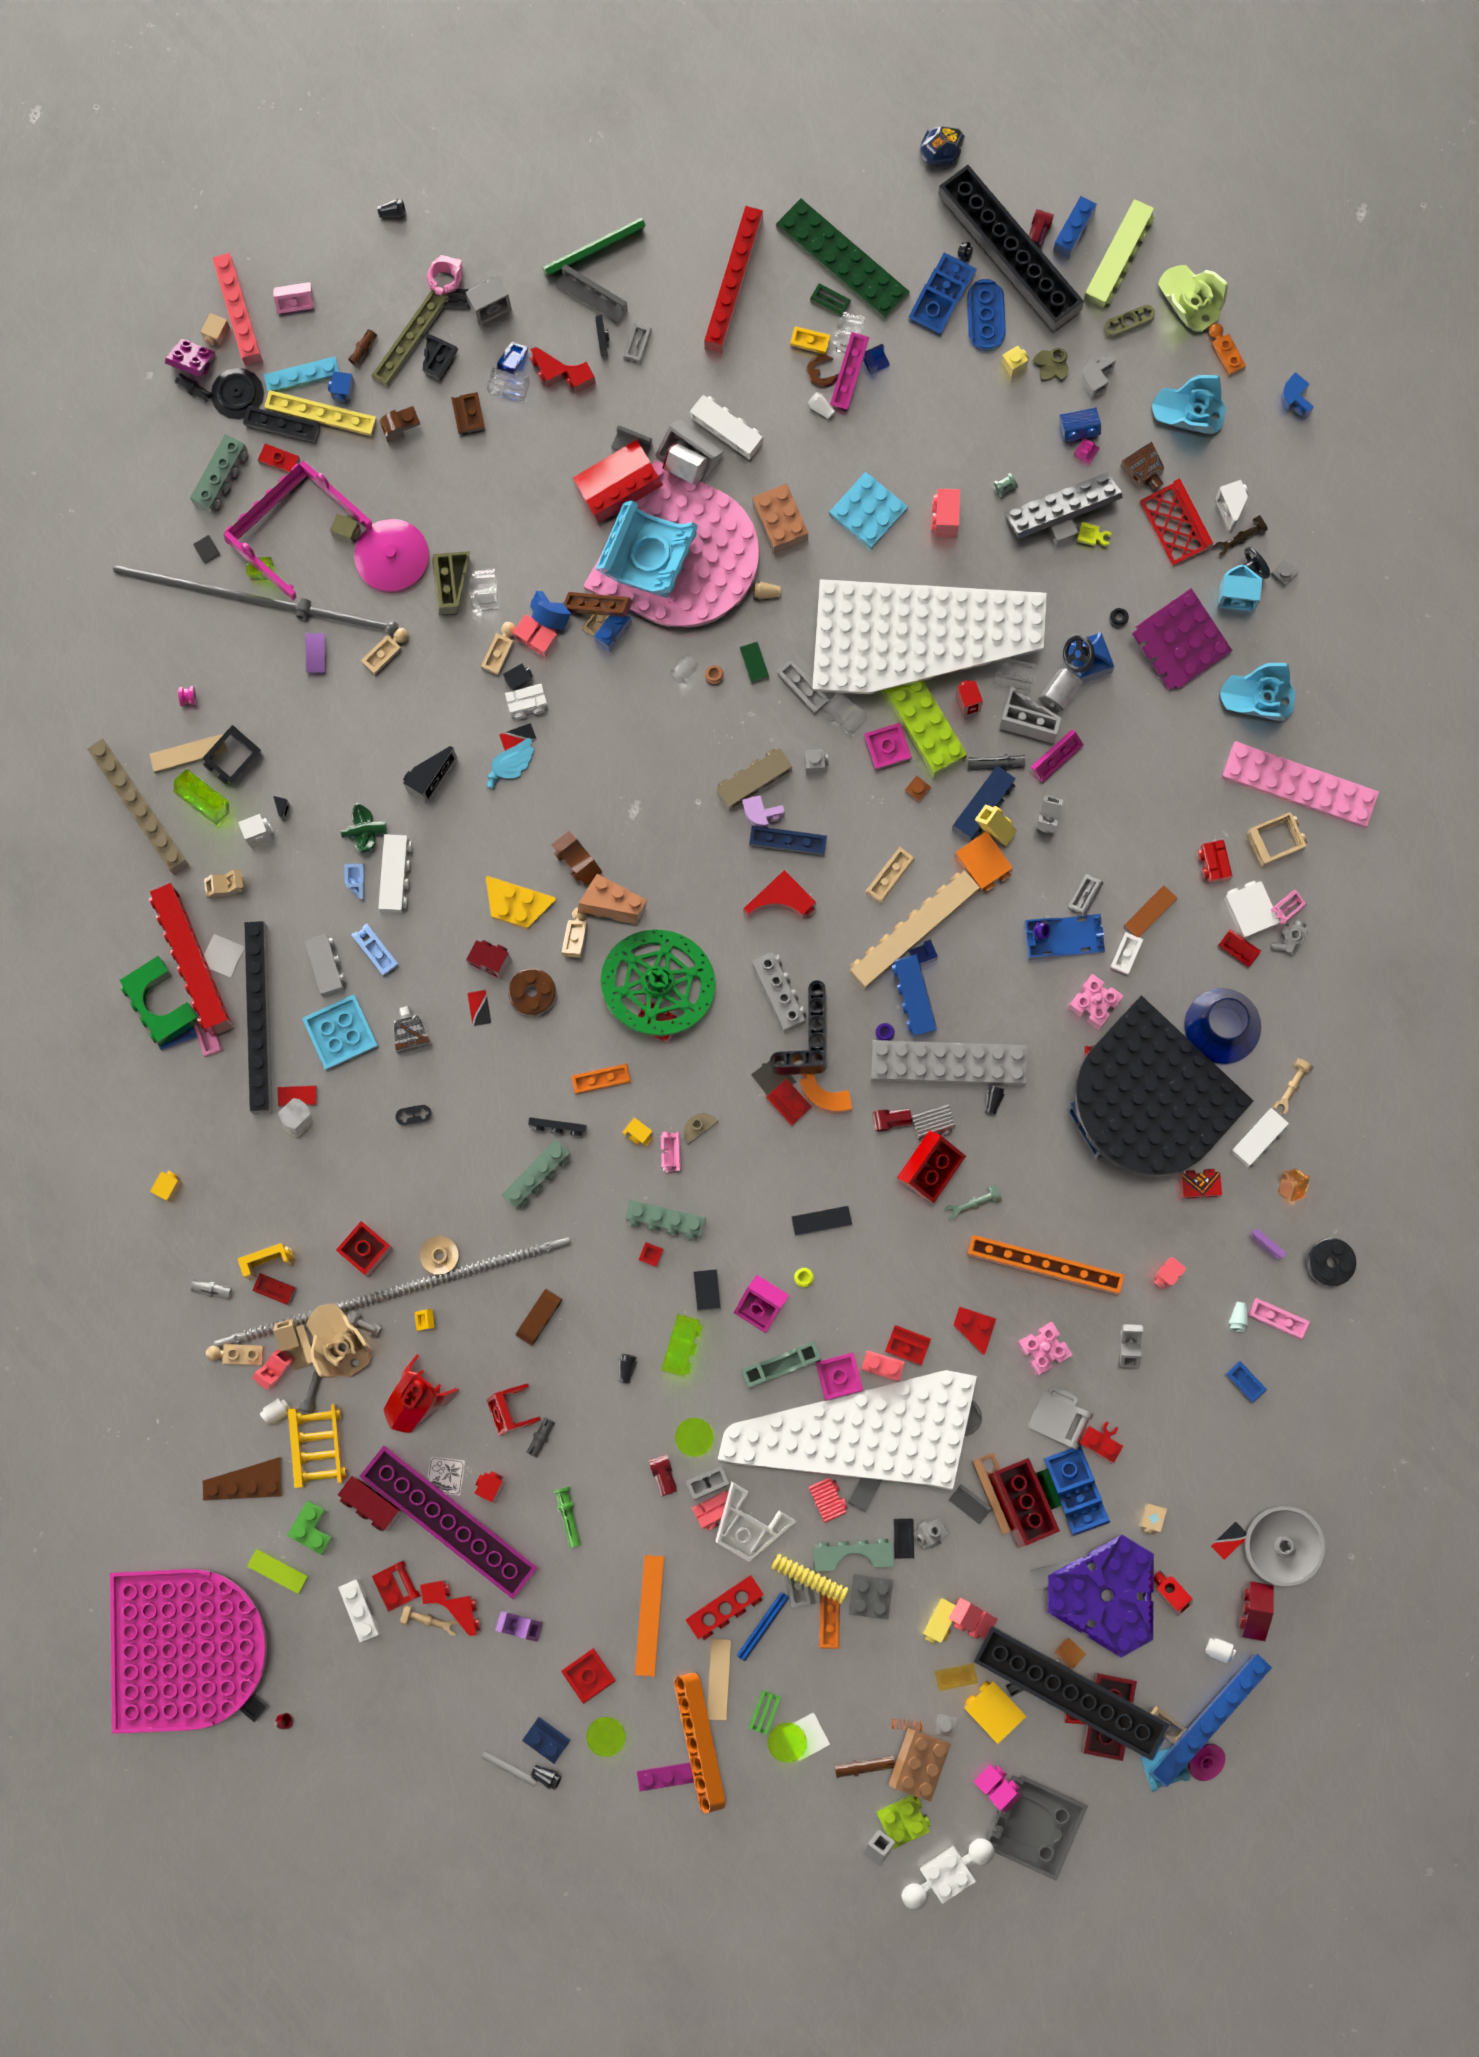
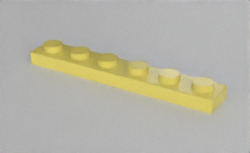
M269 390L264 406L265 410L371 437L377 421L374 416Z

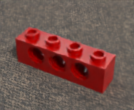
M750 1575L685 1620L698 1640L700 1638L706 1640L714 1634L712 1632L713 1629L716 1627L722 1629L730 1623L729 1618L734 1615L738 1618L747 1612L745 1607L750 1604L754 1607L763 1601L761 1597L764 1594ZM745 1592L748 1595L747 1602L739 1603L736 1599L737 1594ZM723 1603L731 1605L732 1610L728 1615H724L720 1611V1606ZM707 1614L715 1617V1623L712 1626H707L704 1623V1617Z

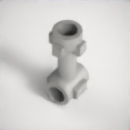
M354 1311L347 1315V1318L355 1328L359 1327L368 1331V1335L371 1337L379 1336L382 1330L379 1323L374 1322L373 1325L361 1320L362 1315Z

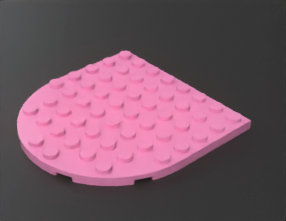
M654 460L652 466L663 486L636 501L635 503L638 504L637 508L651 516L677 524L693 522L698 525L696 537L689 546V554L684 558L682 570L675 580L674 589L665 598L618 583L595 570L598 561L583 587L594 594L630 597L633 602L629 611L660 625L668 627L681 626L685 628L705 625L725 616V613L734 606H737L750 590L757 574L759 561V543L756 531L747 513L730 496L700 481L693 485L662 469L663 463Z

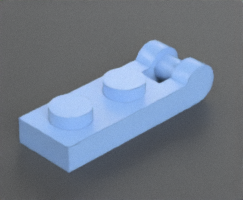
M365 924L358 933L352 934L353 938L383 977L398 966V963L368 924ZM369 935L370 938L364 942L362 938Z

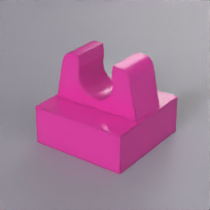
M1084 438L1074 452V456L1090 465L1100 447Z

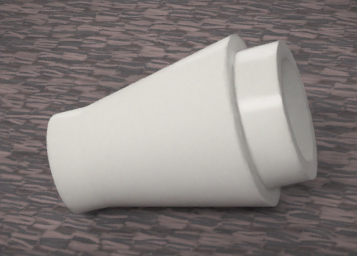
M818 392L807 403L810 405L809 408L827 419L835 412L825 397Z

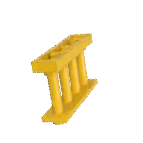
M331 1404V1411L309 1414L299 1413L296 1408L288 1409L295 1488H305V1483L311 1480L337 1478L338 1483H344V1479H347L346 1467L342 1465L339 1420L342 1418L341 1409L337 1408L336 1404ZM332 1419L333 1431L307 1434L300 1432V1424H303V1422ZM334 1438L335 1450L314 1453L302 1452L301 1444H304L306 1441ZM336 1459V1470L312 1473L304 1471L303 1464L306 1461Z

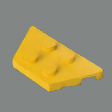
M486 876L490 912L493 919L529 929L535 920L540 918L556 902V897Z

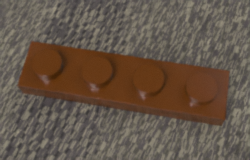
M568 592L563 604L569 612L626 617L633 601L630 597Z

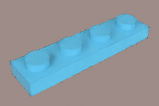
M334 356L263 375L269 393V390L279 392L333 378V371L339 372V368Z

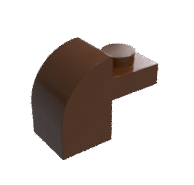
M414 406L398 412L396 410L390 411L380 419L387 443L405 437L403 431L421 425Z

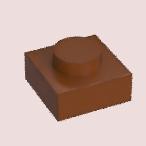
M916 775L905 789V792L920 803L930 791L931 786Z

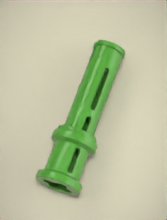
M566 1487L554 1490L553 1493L557 1497V1510L561 1511L569 1548L579 1546L581 1543L572 1510L574 1503H572L569 1493L571 1489Z

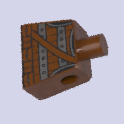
M1152 441L1122 460L1120 467L1140 487L1150 483L1153 489L1157 490L1164 484L1159 477L1163 474L1164 465Z

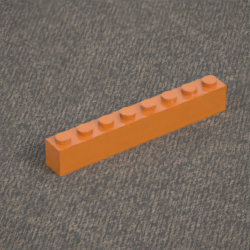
M972 1235L967 1253L969 1257L1117 1296L1120 1294L1124 1274Z

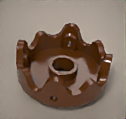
M528 968L518 972L512 978L508 988V996L512 1006L518 1013L537 1018L553 1007L557 990L554 981L546 972L536 968ZM530 987L537 989V994L533 997L527 995V990Z

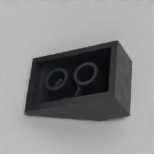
M449 746L413 767L411 772L408 771L403 778V784L407 792L427 804L457 758L454 748Z

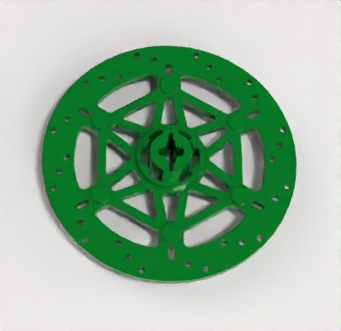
M653 929L634 933L614 946L604 961L600 985L603 999L608 1009L622 1024L642 1034L668 1036L691 1028L707 1013L715 993V975L710 960L692 940L672 931ZM644 945H660V950L639 956H635L632 953L633 950ZM674 947L685 953L695 966L688 968L671 953V948ZM657 956L653 966L642 961L643 959ZM664 956L665 967L658 966L661 958ZM669 960L674 961L682 969L669 970ZM624 961L628 964L624 986L616 987V971L619 964ZM635 964H639L647 970L642 973ZM631 970H634L641 979L629 983ZM686 974V976L678 980H675L673 976ZM694 978H700V994L697 1001L692 1004L688 1001L691 982ZM686 981L685 995H682L676 986ZM637 985L642 986V990L630 991L631 988ZM671 992H674L681 1001L669 996ZM646 994V1006L636 999L634 995ZM628 997L645 1012V1016L641 1018L632 1013L620 999ZM651 997L658 999L653 1009L651 1008ZM662 999H666L674 1004L659 1009ZM681 1009L685 1013L672 1020L656 1021V1015Z

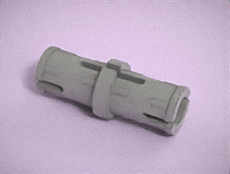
M193 1280L191 1292L206 1294L207 1297L215 1296L229 1300L232 1287L216 1285L215 1282L206 1283Z

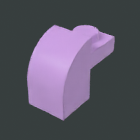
M761 795L742 800L746 819L753 826L768 828L767 821L777 822L782 820V817H785L783 805L764 810Z

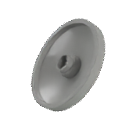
M1281 1506L1268 1509L1254 1519L1246 1534L1245 1553L1253 1571L1266 1582L1277 1586H1295L1309 1580L1319 1570L1325 1555V1540L1321 1528L1309 1514L1298 1508Z

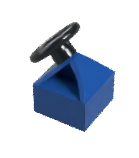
M1102 632L1088 637L1079 634L1074 635L1064 645V662L1083 683L1113 672L1115 666Z

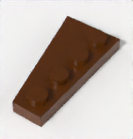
M281 1457L203 1480V1500L282 1497Z

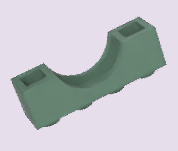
M812 1341L777 1357L743 1368L741 1372L748 1389L821 1361V1357L815 1342Z
M888 1539L876 1540L877 1544H869L868 1540L857 1541V1545H849V1541L837 1542V1546L830 1547L829 1543H817V1547L814 1548L815 1572L834 1571L840 1559L852 1553L867 1557L874 1568L894 1567L893 1542L888 1543Z

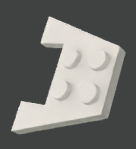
M731 1481L716 1542L750 1562L797 1521L778 1510L770 1525L766 1526L741 1511L739 1508L749 1492Z

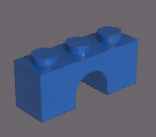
M1080 196L1054 243L1053 251L1070 259L1084 228H1087L1095 214L1096 203Z

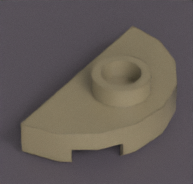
M706 1113L691 1117L684 1128V1138L687 1144H690L715 1125L718 1120Z

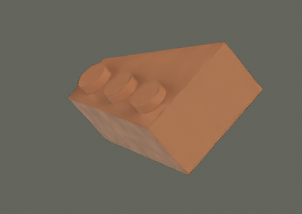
M596 874L579 902L577 913L593 914L595 917L600 918L601 916L613 918L615 921L636 925L646 909L647 900Z

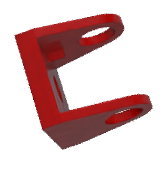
M528 1383L494 1393L486 1399L499 1436L541 1421L540 1417H536L515 1424L511 1419L505 1401L506 1397L528 1389Z

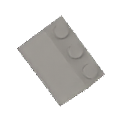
M679 419L669 426L655 456L665 461L668 449L673 444L678 443L708 458L704 475L700 480L703 483L718 464L724 450Z

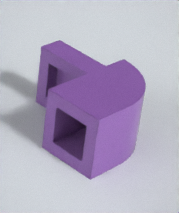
M501 1611L496 1631L537 1642L543 1622Z

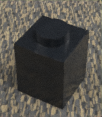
M522 663L503 673L504 680L511 692L533 684L531 678L534 676L529 667L525 668Z

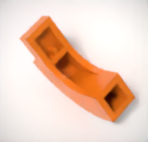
M802 1074L803 1077L806 1076L807 1078L800 1079V1086L805 1097L812 1105L824 1112L833 1114L852 1112L849 1090L835 1093L825 1091L816 1082L814 1074Z

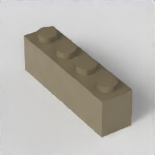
M780 748L770 750L765 754V758L754 760L749 768L737 771L732 779H725L718 784L716 788L717 794L729 811L740 805L742 800L751 798L792 771L791 763Z

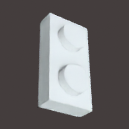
M1125 932L1110 968L1128 975L1143 939Z

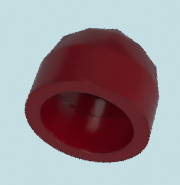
M289 1713L278 1715L275 1720L276 1727L282 1730L291 1728L293 1722Z

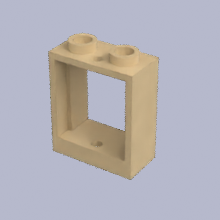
M1291 812L1255 826L1246 833L1261 867L1294 855L1306 848L1307 839L1304 833H1300L1298 819ZM1286 822L1296 847L1270 857L1259 833Z

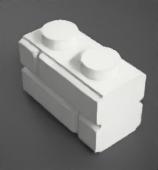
M542 684L505 693L511 717L517 720L526 718L527 714L534 713V715L542 714L548 709Z

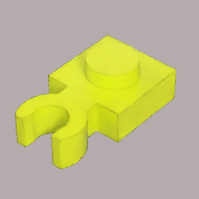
M1082 522L1076 542L1095 546L1097 541L1100 545L1108 547L1110 542L1104 541L1103 537H1111L1112 533L1109 531L1099 532V526Z

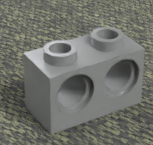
M722 1466L686 1481L693 1500L730 1485Z

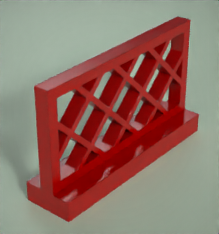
M1180 478L1173 481V484L1140 500L1173 566L1205 550L1208 551L1214 548V543ZM1170 490L1175 495L1173 502L1163 500L1164 494ZM1150 500L1159 502L1156 511L1148 509L1145 503ZM1161 503L1172 505L1168 515L1158 512ZM1174 506L1182 508L1183 514L1181 518L1171 516ZM1157 515L1167 518L1164 527L1156 525ZM1170 519L1180 522L1177 531L1167 528ZM1182 522L1190 524L1192 527L1189 535L1179 532ZM1165 531L1176 534L1173 543L1166 542L1163 539ZM1178 535L1188 538L1185 547L1175 544ZM1194 539L1199 541L1201 547L1193 550L1189 549L1188 545L1190 540ZM1174 547L1184 550L1182 557L1176 560L1172 556Z

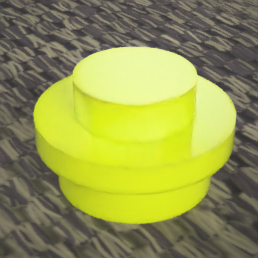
M801 1268L796 1271L794 1280L798 1286L805 1288L813 1283L814 1276L811 1270Z

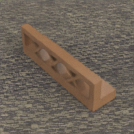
M993 1452L973 1460L972 1464L989 1505L993 1508L992 1512L1002 1535L1011 1532V1529L1007 1524L1006 1517L1002 1512L998 1498L987 1474L991 1473L986 1471L982 1464V1461L991 1458L994 1464L992 1473L995 1469L996 1471L1000 1470Z

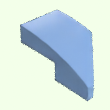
M344 864L346 886L359 899H364V864Z

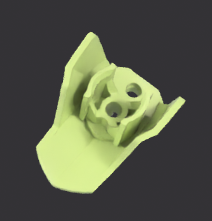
M1179 265L1166 270L1158 284L1180 319L1193 331L1203 332L1219 320L1221 309L1225 304L1228 284L1215 272L1206 270L1195 275L1187 265ZM1202 317L1207 319L1208 322H1203Z

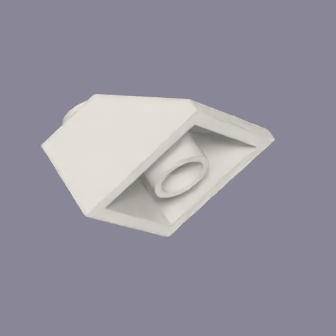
M1241 480L1220 487L1215 499L1229 533L1233 532L1249 495L1247 486L1243 485Z

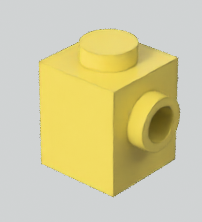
M1016 346L1002 355L1001 364L1012 378L1027 369L1029 357L1025 350H1021L1019 346Z

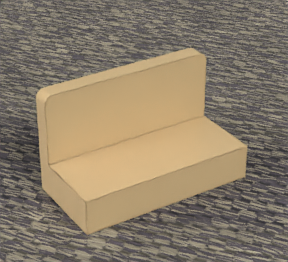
M305 1325L296 1327L300 1339L299 1346L295 1350L289 1351L290 1355L295 1358L293 1365L296 1370L313 1364L311 1361L312 1343Z

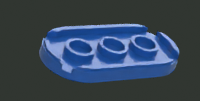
M981 279L969 288L967 294L968 336L975 348L981 351H993L1001 346L1006 334L1004 292L995 281Z

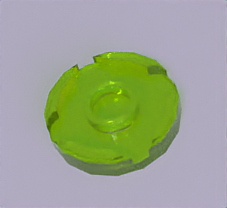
M696 1417L688 1418L678 1426L675 1433V1441L679 1450L685 1455L697 1457L707 1453L712 1447L714 1434L711 1426L703 1419Z
M612 1717L596 1719L590 1724L586 1734L588 1747L593 1753L601 1757L616 1755L622 1749L626 1738L623 1725Z
M791 1722L781 1723L770 1732L768 1749L776 1760L790 1763L800 1759L805 1753L807 1737L798 1725Z

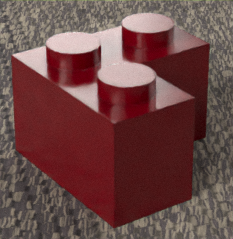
M476 940L466 961L468 964L502 980L512 959L509 952H507V948L499 944L496 947L485 940L481 942Z
M1250 1581L1248 1589H1245L1243 1594V1600L1246 1603H1244L1243 1607L1244 1617H1240L1239 1628L1242 1629L1243 1638L1266 1641L1274 1614V1585Z

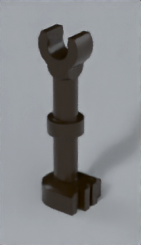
M1261 515L1253 518L1254 526L1244 532H1238L1237 536L1228 541L1217 542L1214 548L1222 547L1224 551L1219 553V557L1225 556L1227 550L1239 542H1245L1248 537L1258 531L1261 533L1266 532L1268 528Z

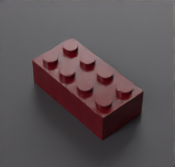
M1029 1458L988 1474L1018 1548L1060 1532Z
M1095 1673L1094 1681L1134 1702L1137 1681ZM1086 1725L1082 1753L1123 1761L1126 1746Z

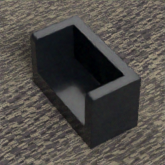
M717 1269L693 1272L697 1311L721 1310Z

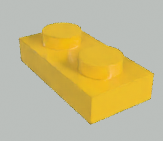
M795 326L790 346L826 355L831 335Z

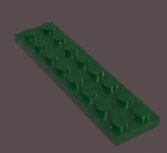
M802 198L776 223L778 229L884 320L910 294L907 288Z

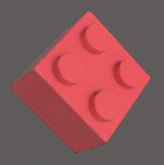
M937 489V495H933L932 512L936 513H933L931 530H935V537H957L960 489Z

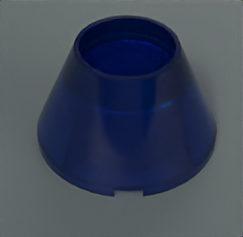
M1218 988L1201 994L1188 1008L1184 1020L1185 1036L1215 1064H1232L1244 1059L1254 1050L1261 1035V1019L1257 1008L1249 998L1232 989ZM1217 1008H1227L1234 1011L1241 1021L1242 1029L1240 1035L1233 1038H1225L1216 1034L1209 1023L1210 1012Z

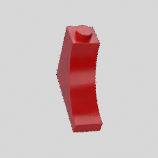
M784 870L743 908V913L749 918L760 910L776 907L790 910L803 919L805 916L809 917L815 912L816 901Z

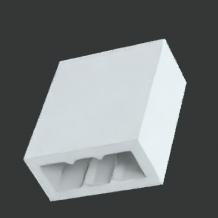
M1255 881L1249 882L1241 890H1238V888L1232 889L1227 892L1228 895L1224 898L1240 936L1245 940L1275 928L1280 923L1279 919L1275 917L1276 912L1272 913L1270 910L1273 906L1262 881L1258 883Z

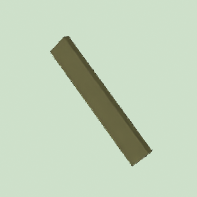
M431 290L371 375L372 378L386 387L389 386L444 308L445 303L449 301L447 294L444 293L441 296Z

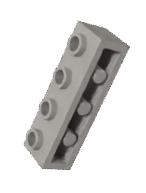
M771 952L753 960L752 966L784 1033L805 1024L804 1018L807 1015L804 1008H799L796 1002L799 998L795 990H791L788 985L791 982L787 973H783L780 968L783 965L779 956H775Z

